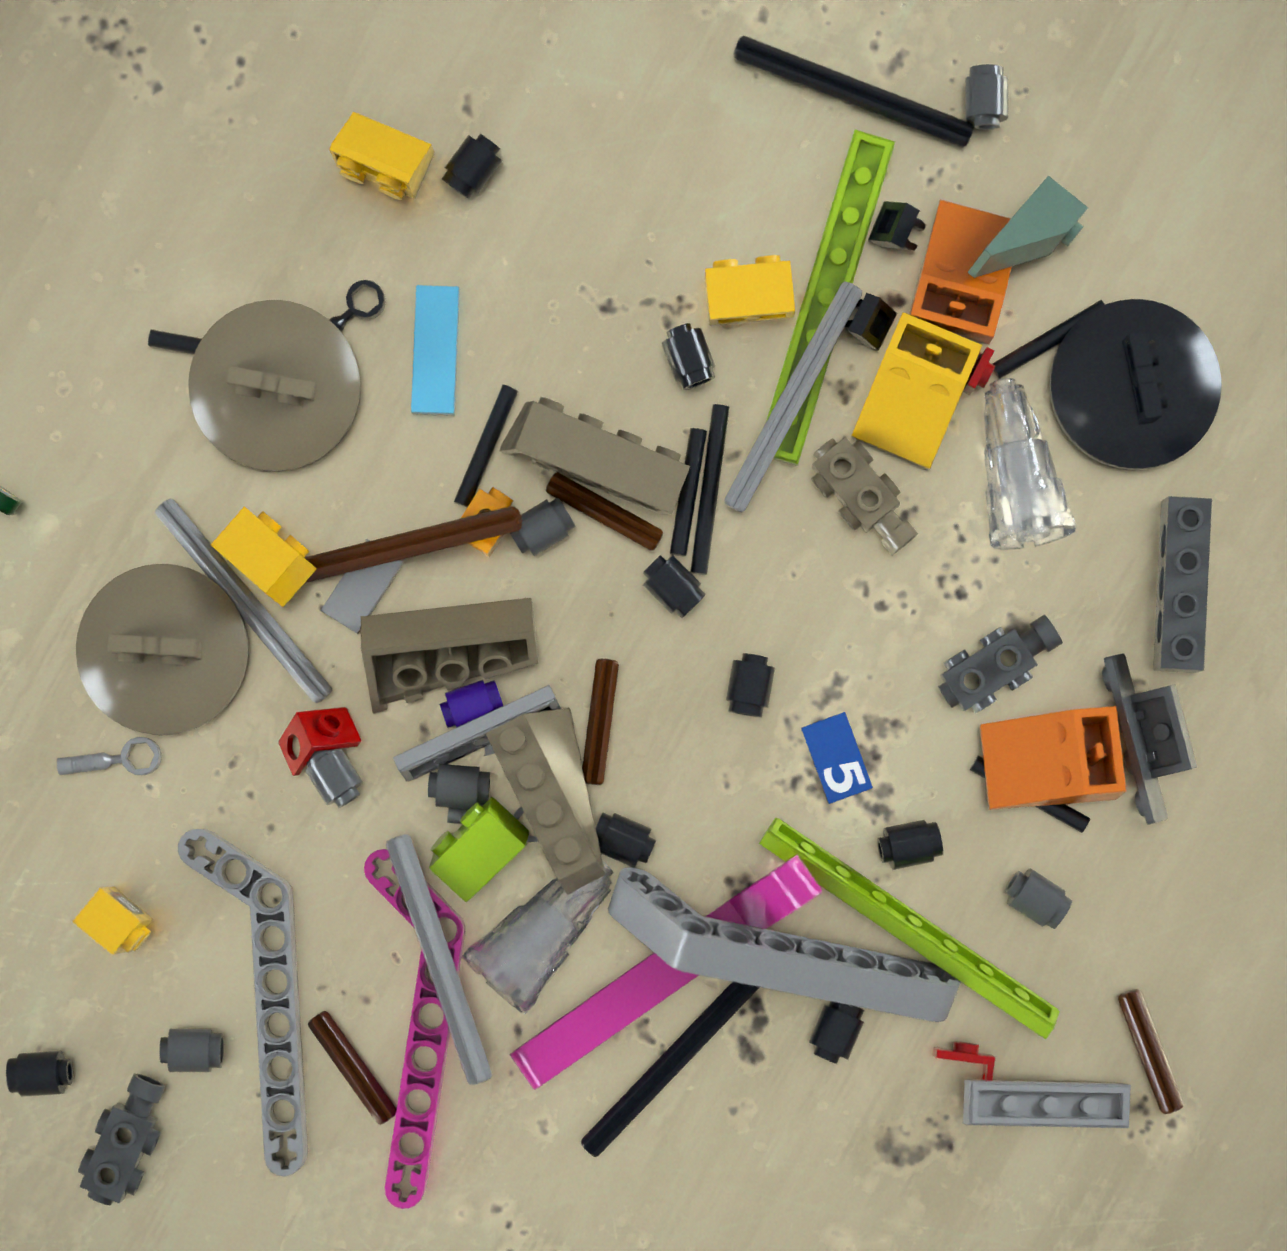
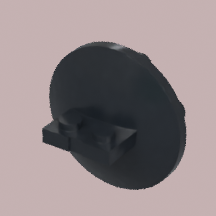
M1120 300L1098 307L1085 315L1070 329L1062 340L1054 356L1050 372L1051 403L1057 421L1064 433L1087 456L1105 465L1120 469H1151L1170 463L1183 456L1203 438L1216 416L1221 398L1220 366L1213 346L1207 336L1193 320L1182 312L1163 303L1151 300Z

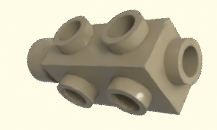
M844 437L837 443L832 438L813 454L818 460L812 464L813 470L817 473L811 478L826 498L832 494L837 497L844 506L838 512L854 531L861 526L867 533L874 527L883 538L881 543L891 555H894L917 536L918 533L908 521L903 523L894 512L900 505V501L896 498L901 493L888 475L884 473L879 477L869 465L873 458L859 441L851 444ZM840 459L847 460L851 465L850 471L846 474H840L834 468L835 463ZM867 492H873L878 497V503L873 507H867L862 502V496Z

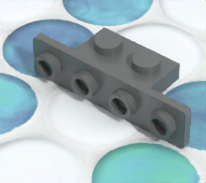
M1125 654L1105 657V667L1102 670L1103 680L1108 691L1112 692L1117 708L1119 732L1123 733L1127 750L1124 752L1125 764L1129 773L1134 775L1138 789L1135 794L1137 809L1141 816H1145L1148 825L1166 820L1168 816L1158 777L1197 768L1176 685L1135 694Z

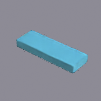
M416 285L412 414L455 415L459 287Z

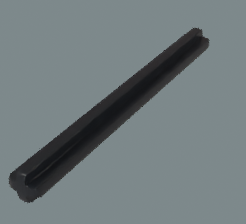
M741 36L735 47L734 57L737 60L962 147L966 146L970 141L974 130L972 123L747 36Z
M732 982L582 1138V1147L593 1157H598L760 987Z

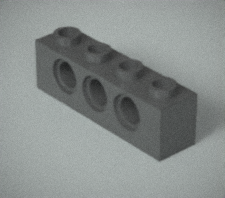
M1168 496L1161 501L1153 671L1186 673L1204 671L1211 498Z

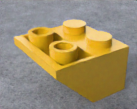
M356 112L351 114L329 149L336 166L341 169L340 174L361 184H363L365 178L380 185L379 191L398 200H402L404 195L415 199L434 156L432 144Z

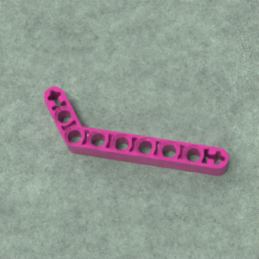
M388 850L374 851L365 861L364 872L366 878L414 927L408 908L404 904V896L400 886L394 895L389 888L395 886L396 883L388 876L378 878L375 874L379 869L375 863L377 859L380 858L383 861L390 859ZM392 866L391 870L396 875L394 867ZM426 881L438 918L447 917L454 921L457 927L455 938L447 942L459 976L465 939V923L462 917ZM422 949L385 1182V1195L388 1201L400 1209L415 1206L422 1199L427 1187L450 1030L445 1015L443 1022L437 1027H429L421 1019L422 1007L428 1003H434L442 1009L434 983L428 978V966ZM427 1046L435 1051L437 1063L434 1068L424 1070L416 1065L414 1054L417 1048ZM420 1089L429 1095L431 1105L427 1111L418 1113L409 1107L407 1098L411 1091ZM407 1133L418 1134L424 1142L423 1152L418 1155L407 1154L401 1146L402 1136ZM397 1161L405 1165H422L421 1170L414 1167L411 1171L410 1185L417 1187V1191H412L408 1198L402 1197L401 1189L395 1187V1184L402 1181L406 1166L397 1167Z
M796 855L705 917L767 929L802 907L823 890L799 856ZM652 953L509 1055L533 1090H535L699 975L677 970L668 965L657 954Z

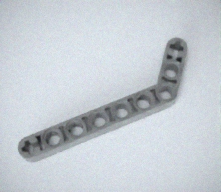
M192 829L186 832L178 843V854L181 860L250 906L264 1158L266 1166L274 1174L279 1176L292 1175L304 1165L308 1154L292 888L287 880L216 833L207 829ZM205 838L207 842L204 847L214 855H220L222 848L226 851L217 860L213 871L209 867L215 863L214 860L204 855L197 856L196 858L193 857L195 853L194 847L191 846L193 840L201 841ZM234 859L241 861L246 868V876L239 884L231 883L225 875L227 864ZM268 883L276 884L282 891V900L274 908L266 906L261 900V890ZM270 926H276L284 933V944L277 951L267 948L263 941L264 932ZM272 969L280 970L287 978V987L282 993H273L266 986V976ZM273 1013H282L288 1018L290 1027L285 1036H276L269 1030L268 1020ZM282 1056L290 1061L292 1074L288 1079H278L272 1074L270 1066L274 1057ZM287 1100L293 1105L295 1114L291 1122L284 1123L276 1119L273 1113V1106L276 1101ZM296 1129V1134H291L287 1137L288 1150L296 1152L297 1157L293 1158L289 1165H285L284 1158H277L276 1152L283 1148V1135L274 1137V1131L283 1133Z
M624 868L620 871L608 907L609 914L668 965L683 972L932 1022H941L947 1019L961 982L933 963L703 917L653 875L638 868Z

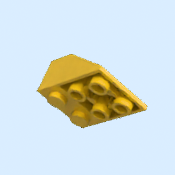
M903 312L851 437L930 470L982 345Z

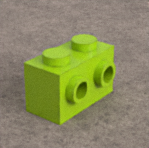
M493 796L483 806L475 803L461 818L460 822L463 825L453 835L449 831L445 832L431 848L433 856L429 869L466 903L507 865L527 843L529 830Z

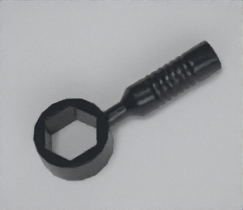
M360 280L354 283L348 289L346 295L349 309L341 316H333L329 320L341 332L344 330L345 323L354 315L364 320L379 316L384 310L386 303L382 289L370 280ZM364 286L377 291L379 304L368 313L355 309L353 296Z

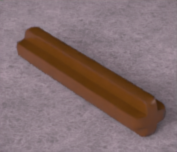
M555 472L546 486V491L551 496L558 497L560 501L649 550H654L663 536V531L660 528L560 473Z
M598 659L595 665L582 765L586 784L602 785L604 782L619 668L618 662L611 659Z
M1138 989L1127 991L1118 997V1001L1159 1109L1164 1114L1176 1112L1183 1108V1101L1143 995Z
M323 1011L308 1022V1027L376 1123L381 1125L396 1115V1107L330 1014Z

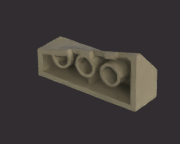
M540 397L539 402L530 401L524 404L500 447V452L514 456L515 453L531 456L530 461L536 466L562 473V470L570 473L569 477L575 481L599 489L601 486L609 489V494L660 514H672L690 468L689 465L679 462L681 454L662 446H657L656 451L650 450L640 445L642 442L641 437L623 430H618L617 435L601 429L603 426L602 421L582 413L579 414L578 419L562 413L564 409L562 404L544 397Z
M531 598L361 616V652L373 714L387 710V703L400 699H405L407 703L423 699V693L446 686L449 691L463 687V682L479 675L489 679L538 664L536 629Z
M570 708L522 714L485 733L558 882L566 894L605 876Z

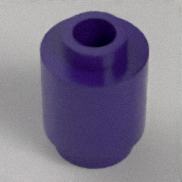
M483 680L446 692L447 701L439 704L447 728L455 725L457 728L503 707L495 680L485 684Z

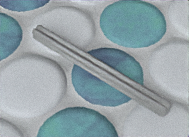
M844 281L839 287L727 493L725 503L734 510L743 512L746 509L862 295V290L856 285Z
M168 499L159 505L155 510L157 517L204 573L228 594L241 617L304 692L315 703L325 699L332 691L331 686L220 554L211 546L210 542L173 499Z
M408 834L400 835L388 840L386 847L467 1082L470 1085H475L490 1079L492 1072L411 837Z

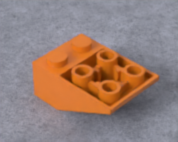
M940 200L909 315L964 338L990 344L995 335L1012 267L975 278L967 272L1011 218Z
M1116 706L1073 709L980 724L989 810L1110 801L1118 799L1126 792Z

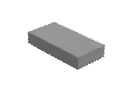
M397 560L345 573L321 611L358 634L361 630V616L371 615L404 562Z

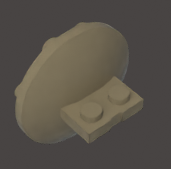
M264 300L249 303L234 309L219 319L200 341L192 359L188 380L192 411L207 439L220 452L237 463L266 471H285L303 467L330 452L341 441L351 426L360 397V376L356 358L340 330L317 311L302 304L283 300Z
M145 565L117 576L107 583L92 599L84 612L77 633V667L82 683L90 698L104 714L115 722L134 731L146 734H179L193 730L212 720L235 696L247 667V631L243 618L234 602L209 577L179 565Z

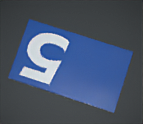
M845 712L801 728L829 804L873 788Z

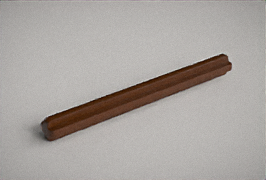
M510 506L307 556L304 558L317 569L305 583L519 531L522 528L521 514L519 509Z

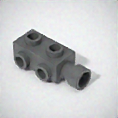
M1044 614L1031 622V628L1020 635L1015 629L1005 633L1003 628L999 627L980 639L984 647L969 656L967 651L963 650L945 661L944 665L948 670L940 675L944 683L938 686L950 707L953 708L959 704L963 711L972 707L974 712L978 713L997 701L993 693L1008 684L1010 689L1014 690L1032 679L1033 675L1029 670L1038 665L1033 657L1043 650L1050 652L1063 643L1048 617ZM1005 650H1011L1016 655V661L1010 667L1003 665L1000 660L1001 653ZM968 673H975L980 679L979 686L974 690L968 689L964 685V677Z
M134 1073L127 1088L130 1094L126 1104L123 1105L118 1102L112 1107L111 1111L104 1109L95 1128V1133L101 1135L95 1150L87 1149L78 1169V1173L84 1175L79 1187L88 1190L87 1196L92 1200L105 1205H112L113 1201L120 1203L124 1200L127 1193L135 1195L144 1175V1171L137 1169L143 1153L152 1155L161 1134L160 1131L154 1129L158 1119L149 1115L153 1104L159 1103L165 1089V1085L161 1082ZM125 1127L130 1130L132 1134L130 1142L119 1140L117 1136L119 1128ZM102 1168H110L114 1171L115 1179L113 1182L109 1183L101 1178Z

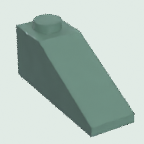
M1048 176L985 248L967 273L974 278L1048 256L1060 242L1068 247L1084 227L1077 221L1088 207Z

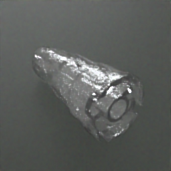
M1013 378L1000 379L990 383V390L985 392L984 395L986 435L984 459L988 482L985 494L991 547L1000 550L1024 548L1023 542L1034 541V545L1039 546L1076 532L1075 529H1077L1075 518L1072 515L1062 479L1057 478L1048 442L1043 440L1037 418L1028 402L1024 386L1016 384Z
M604 861L605 876L569 894L565 893L557 878H554L525 905L517 906L486 936L472 944L462 955L464 961L477 975L483 971L481 975L487 980V985L521 1013L526 1014L535 1005L541 991L569 956L568 950L587 927L592 914L611 892L609 887L612 881L609 877L613 874V871Z

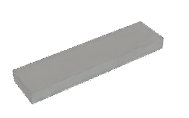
M550 685L405 751L393 757L404 779L412 781L437 769L439 764H448L489 745L490 742L485 733L522 714L561 708Z
M965 1080L963 1124L1129 1128L1131 1085L1125 1083Z

